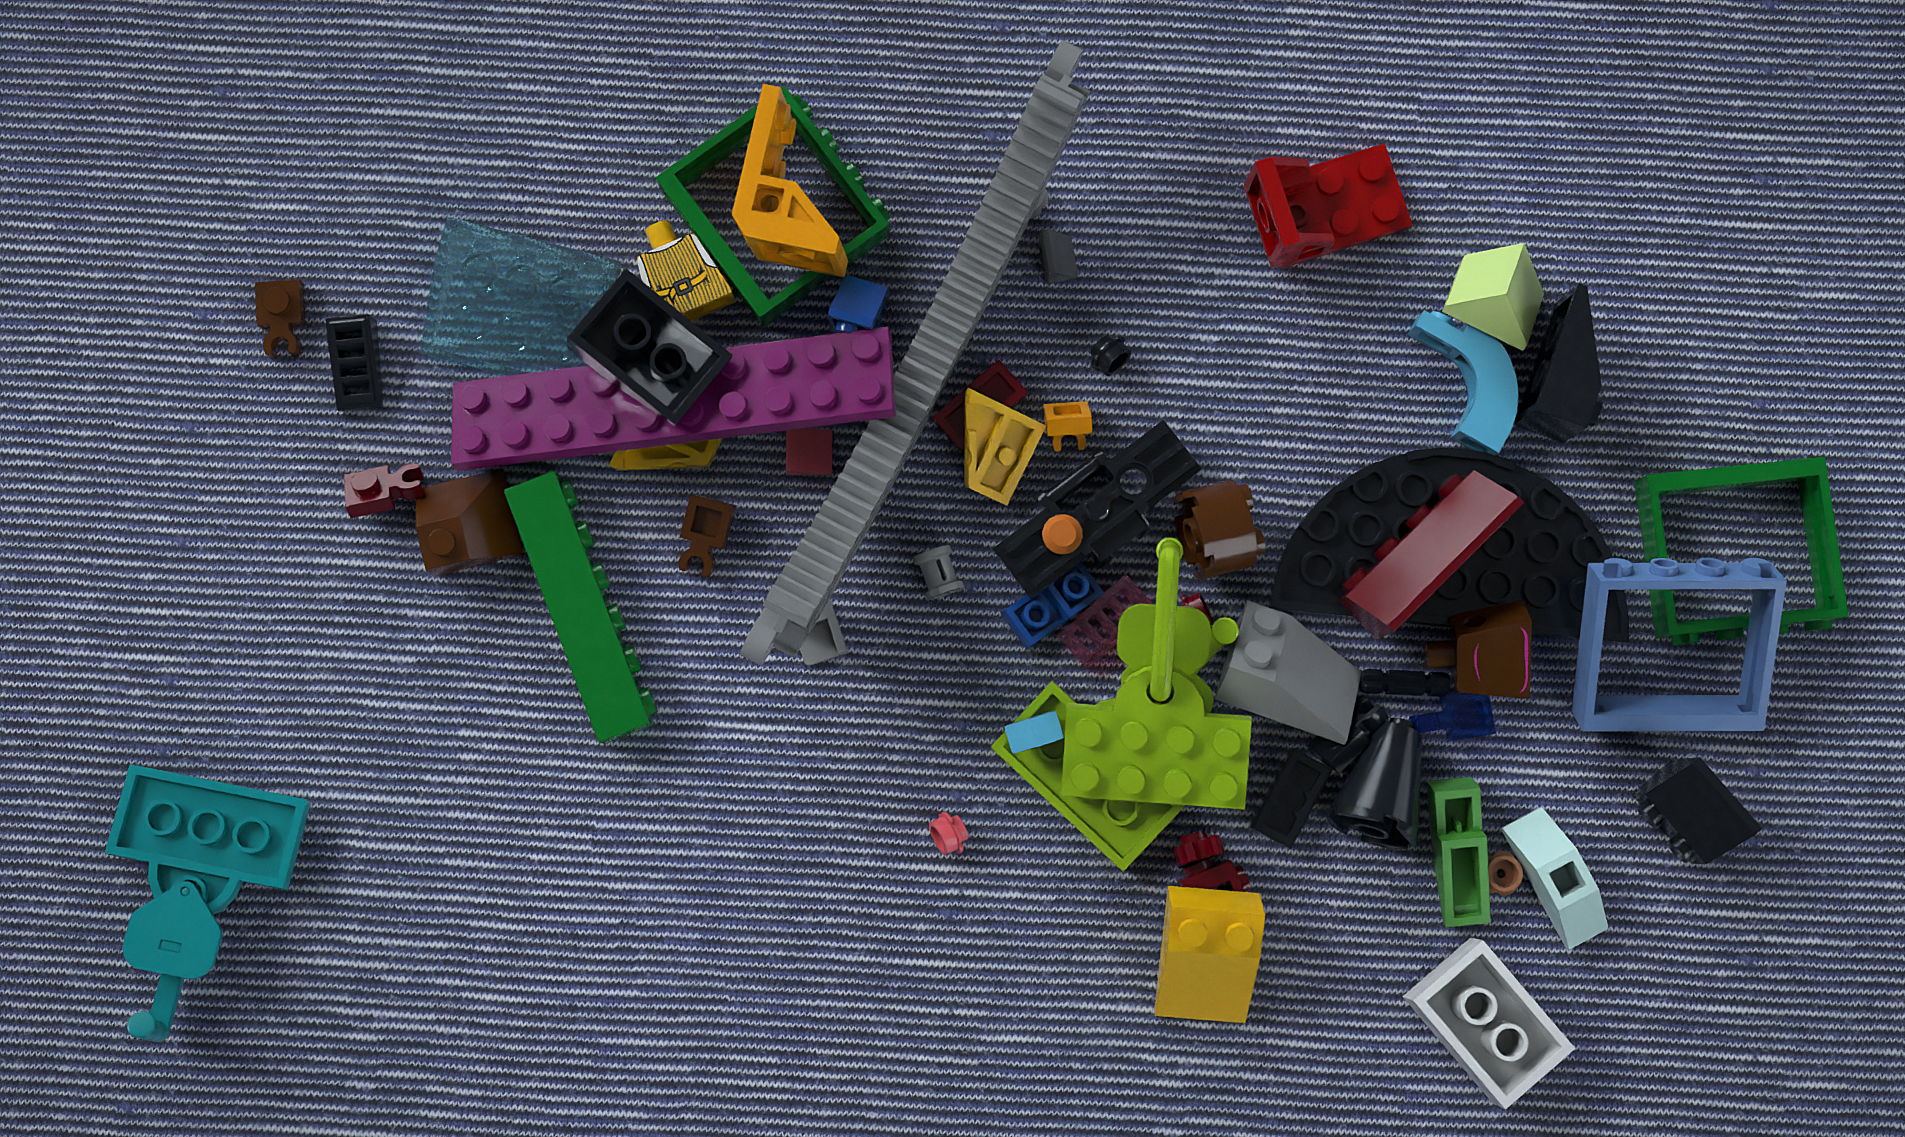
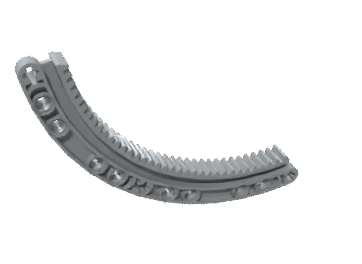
M1062 40L1045 74L1041 75L1035 85L1033 94L1026 105L1027 108L1020 118L1019 125L1012 136V141L1006 149L1005 156L997 168V173L989 185V190L982 200L981 207L966 233L965 240L959 247L958 254L953 260L950 270L934 298L932 306L928 309L915 339L912 340L907 354L902 359L901 365L894 375L896 417L869 421L867 429L863 432L858 445L855 446L850 459L847 460L843 472L838 476L835 486L831 488L819 513L816 514L812 525L809 526L796 551L794 550L789 563H786L782 573L779 574L775 584L772 585L763 603L765 608L743 644L740 652L741 656L761 666L774 647L795 658L853 559L982 317L1091 91L1072 82V77L1082 57L1083 49Z

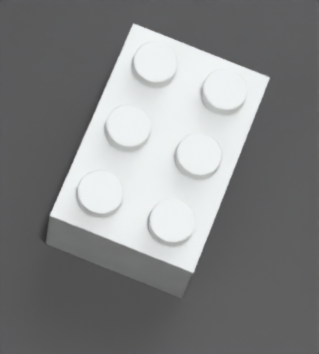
M1469 938L1402 996L1489 1100L1505 1110L1575 1049L1489 946L1480 939Z

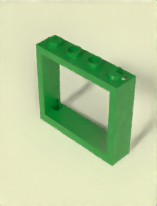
M783 85L781 89L785 100L791 106L792 118L796 119L795 132L868 227L867 230L843 246L848 258V266L890 236V228L887 221L891 216L877 196L871 200L861 186L865 184V181L857 168L851 162L844 165L835 152L839 150V146L825 127L818 131L809 119L813 112L807 102L803 101L798 94L793 97ZM757 104L660 173L655 179L662 193L691 232L696 235L706 252L762 327H764L834 275L808 271L768 300L685 189L686 186L749 142Z
M1825 457L1649 474L1634 481L1645 563H1650L1655 558H1668L1659 496L1798 482L1816 608L1782 611L1779 635L1789 633L1788 625L1804 624L1805 632L1833 629L1831 621L1849 617ZM1649 589L1656 639L1671 637V642L1674 646L1699 643V634L1715 633L1716 641L1744 638V630L1748 629L1750 615L1677 622L1672 589Z

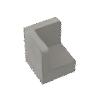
M831 599L827 602L800 648L804 663L807 666L848 654Z

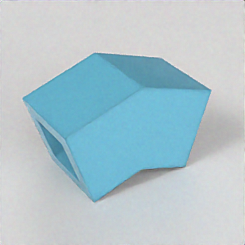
M1056 711L1047 712L1004 726L1012 754L1064 738Z

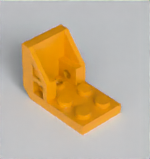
M763 84L732 210V217L758 260L844 278L848 258L839 236L795 181L784 179L786 161L781 160L785 145H792L796 131V119L792 118L791 106L787 104L781 87Z

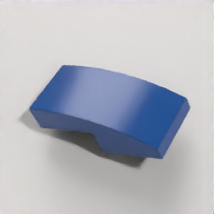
M1079 562L1032 599L1025 595L1006 608L1001 615L1027 650L1105 593L1083 563Z

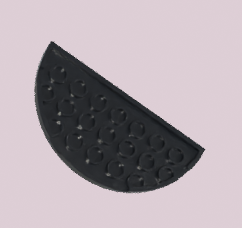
M1462 448L1414 450L1374 462L1351 474L1333 487L1310 509L1298 524L1279 560L1271 586L1268 608L1284 612L1355 618L1339 602L1347 593L1342 585L1359 568L1362 567L1368 572L1379 561L1374 556V553L1392 536L1400 541L1411 530L1405 523L1423 505H1426L1431 510L1442 499L1437 491L1452 476L1457 473L1463 478L1473 470L1514 493L1524 503L1404 623L1450 627V619L1455 614L1524 601L1532 621L1531 635L1580 640L1588 563H1604L1606 559L1612 557V553L1599 530L1569 495L1550 480L1540 478L1529 470L1516 465V462L1497 455L1494 456L1490 453ZM1608 590L1602 642L1629 643V616L1624 590Z

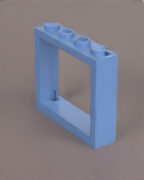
M1609 558L1604 563H1588L1571 709L1582 731H1764L1787 580L1772 563L1760 558H1747L1742 563H1724L1714 558H1700L1696 563H1678L1668 558H1655L1650 563H1631L1621 558ZM1754 589L1739 695H1596L1608 590Z

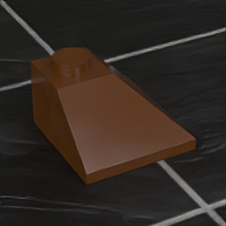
M503 468L423 488L425 496L416 500V530L426 571L440 576L524 555L518 527L504 493V490L509 487Z

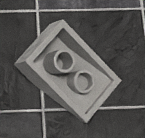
M1247 600L1237 621L1238 637L1228 646L1215 700L1345 745L1350 730L1361 671L1291 615Z

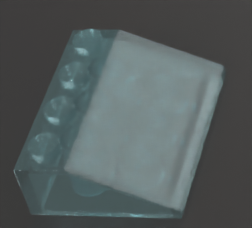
M447 216L434 261L420 354L501 376L588 366L567 348V336L625 269L618 260Z

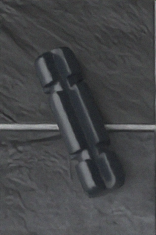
M1365 669L1361 672L1360 688L1361 692L1366 694H1379L1385 691V694L1421 696L1427 693L1428 696L1443 697L1449 694L1450 677L1446 672H1429L1428 675H1425L1424 671L1386 670V673H1382V669Z

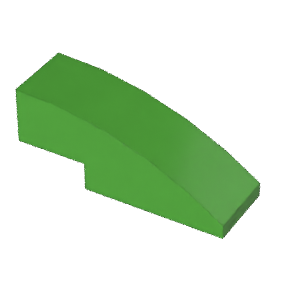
M1472 777L1427 781L1431 843L1443 924L1445 927L1491 923L1487 836L1482 831L1480 786Z

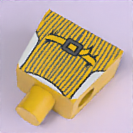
M669 220L659 221L645 229L653 250L637 257L641 280L690 321H693L736 302L728 283L695 234H689L677 239Z

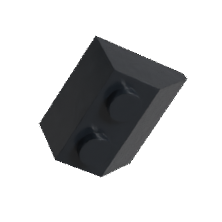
M1700 757L1669 761L1632 794L1640 804L1636 809L1641 817L1652 827L1656 828L1659 826L1670 839L1667 842L1669 849L1684 863L1689 861L1691 864H1708L1755 836L1763 829Z

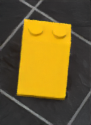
M1168 886L1154 1008L1155 1016L1246 1023L1260 962L1265 923V912L1260 893Z

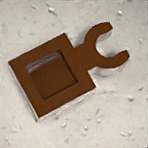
M300 279L255 282L257 326L261 329H270V332L263 341L265 354L271 359L277 358V344L287 340L289 343V354L293 357H299L302 347L298 337L293 334V327L306 326L304 283Z
M690 494L679 538L692 542L690 548L680 556L679 570L687 571L690 567L691 559L694 556H698L704 562L702 576L709 577L712 575L716 566L712 548H726L737 505L697 494Z

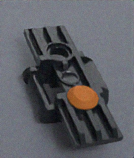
M1164 420L1112 459H1108L1096 447L1090 452L1091 458L1047 491L1039 490L1035 493L1033 497L1043 511L992 549L1030 599L1090 554L1093 556L1098 568L1102 569L1112 561L1111 555L1135 536L1140 540L1151 531L1150 525L1143 515L1145 512L1202 470ZM1128 470L1139 471L1145 478V489L1138 494L1127 493L1120 484L1122 474ZM1102 472L1110 483L1069 514H1063L1057 505Z

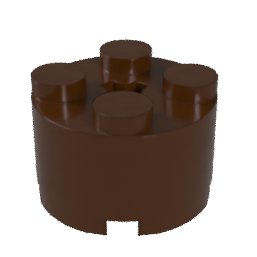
M1226 480L1175 495L1174 505L1182 503V515L1174 517L1178 541L1183 546V556L1187 565L1196 563L1200 570L1193 574L1196 579L1204 580L1253 567L1257 555L1265 553L1264 536L1259 527L1254 528L1250 510L1253 509V497L1247 484L1237 485L1232 480Z

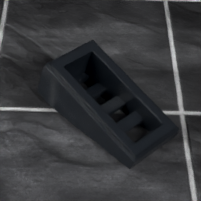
M369 314L326 318L327 341L337 410L343 412L383 408L377 321ZM362 332L363 338L343 339V334ZM365 350V356L345 358L344 351ZM367 368L368 375L346 377V370ZM368 385L370 387V393L348 395L347 387Z

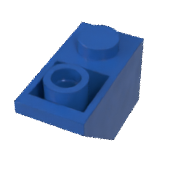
M845 275L828 312L831 333H852V331L880 328L889 299L888 287Z

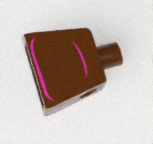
M1516 601L1453 615L1450 619V640L1425 642L1424 656L1426 668L1450 667L1455 688L1461 693L1522 699L1530 698L1532 621L1524 601Z

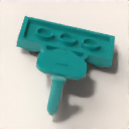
M132 764L129 765L105 853L111 856L149 863L148 882L155 899L143 905L131 915L123 941V955L126 961L134 968L161 974L151 1012H137L128 1020L127 1029L131 1036L154 1042L164 1041L168 1037L184 978H201L210 972L216 962L223 933L213 914L224 910L236 898L243 882L288 891L311 801Z

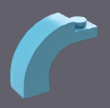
M1424 310L1415 319L1407 335L1455 363L1462 372L1467 385V405L1450 439L1470 450L1486 452L1495 456L1500 452L1513 427L1518 407V384L1511 359L1497 338L1466 323L1459 330L1454 327L1455 322L1448 316L1436 311H1432L1430 314Z

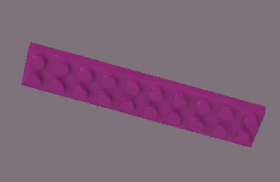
M888 327L852 331V333L843 332L724 348L733 357L675 426L609 382L589 365L453 383L451 465L457 471L896 417L892 335Z

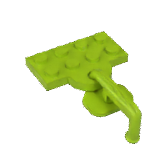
M1164 538L1158 543L1156 548V556L1159 559L1156 605H1132L1122 613L1119 619L1117 653L1133 673L1118 688L1114 705L1067 703L1061 796L1245 810L1252 718L1245 715L1205 713L1203 695L1195 681L1189 677L1203 666L1209 658L1211 626L1207 616L1199 609L1177 606L1180 559L1183 555V546L1175 538Z
M1227 617L1219 618L1212 625L1207 662L1224 644H1230L1238 637V625L1233 619ZM1204 664L1189 677L1195 681L1203 695L1205 713H1210L1214 703L1213 693L1210 687L1197 675L1205 666ZM1129 667L1122 673L1121 685L1133 673ZM1052 680L1014 722L1056 711L1064 738L1012 754L1005 731L993 743L991 748L1124 872L1185 805L1061 796L1067 703L1076 702ZM1115 698L1099 701L1095 705L1113 706Z

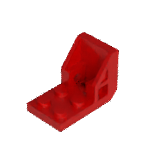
M1385 143L1309 166L1306 158L1271 156L1255 161L1243 186L1271 269L1289 267L1408 230L1413 225Z

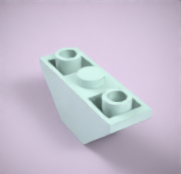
M1542 807L1500 828L1567 950L1609 929L1597 884L1577 848Z

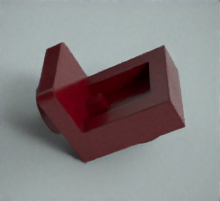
M1209 858L1198 861L1183 868L1186 876L1176 880L1179 887L1211 889L1226 882L1229 891L1248 892L1251 890L1250 882L1241 865L1234 867L1232 860L1227 859L1211 865Z

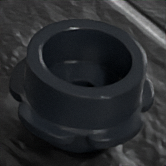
M1109 335L1102 337L1091 350L1090 354L1093 356L1091 367L1097 371L1101 370L1106 376H1111L1119 371L1131 355V350L1124 344L1125 338L1121 335L1114 337V339Z

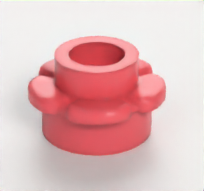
M942 812L939 814L938 819L929 823L931 836L943 855L953 851L960 854L964 849L962 842L968 839L967 830L959 816L951 817L947 812Z

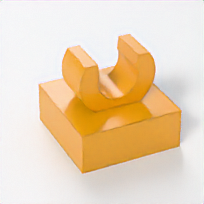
M1088 401L1043 404L1047 436H1051L1054 450L1056 452L1061 451V439L1065 435L1076 436L1078 450H1084L1086 446L1085 434L1092 433V416Z

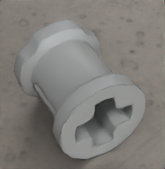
M950 545L937 547L913 557L914 564L919 565L928 588V591L925 593L927 601L950 595L965 588L963 581L957 580L949 557L952 553Z

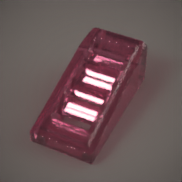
M1127 575L1120 578L1057 636L1087 670L1117 643L1118 627L1101 609L1108 604L1120 618L1126 610L1115 597L1120 592L1133 605L1152 604ZM1093 616L1111 635L1106 641L1088 623ZM1081 629L1098 648L1091 653L1074 635L1076 631Z

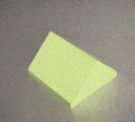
M1525 243L1464 255L1442 312L1524 351L1528 344L1544 296Z

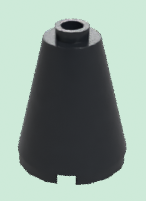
M1393 717L1389 719V722H1385L1379 729L1374 731L1370 738L1371 743L1361 753L1329 808L1326 819L1332 827L1347 835L1350 827L1362 833L1360 841L1380 847L1402 850L1408 849L1409 842L1413 847L1416 845L1419 836L1422 735L1415 730L1416 725L1402 718Z

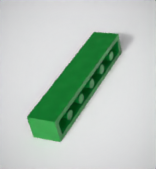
M552 471L505 489V496L598 743L607 744L655 725L651 715L658 712L655 699L649 687L641 688L636 672L641 671L642 666L634 646L626 647L620 630L625 629L626 624L618 604L610 605L604 589L611 587L610 581L602 562L594 564L589 547L594 546L595 542L585 520L578 522L573 506L579 504V500L571 480L563 481L559 474Z

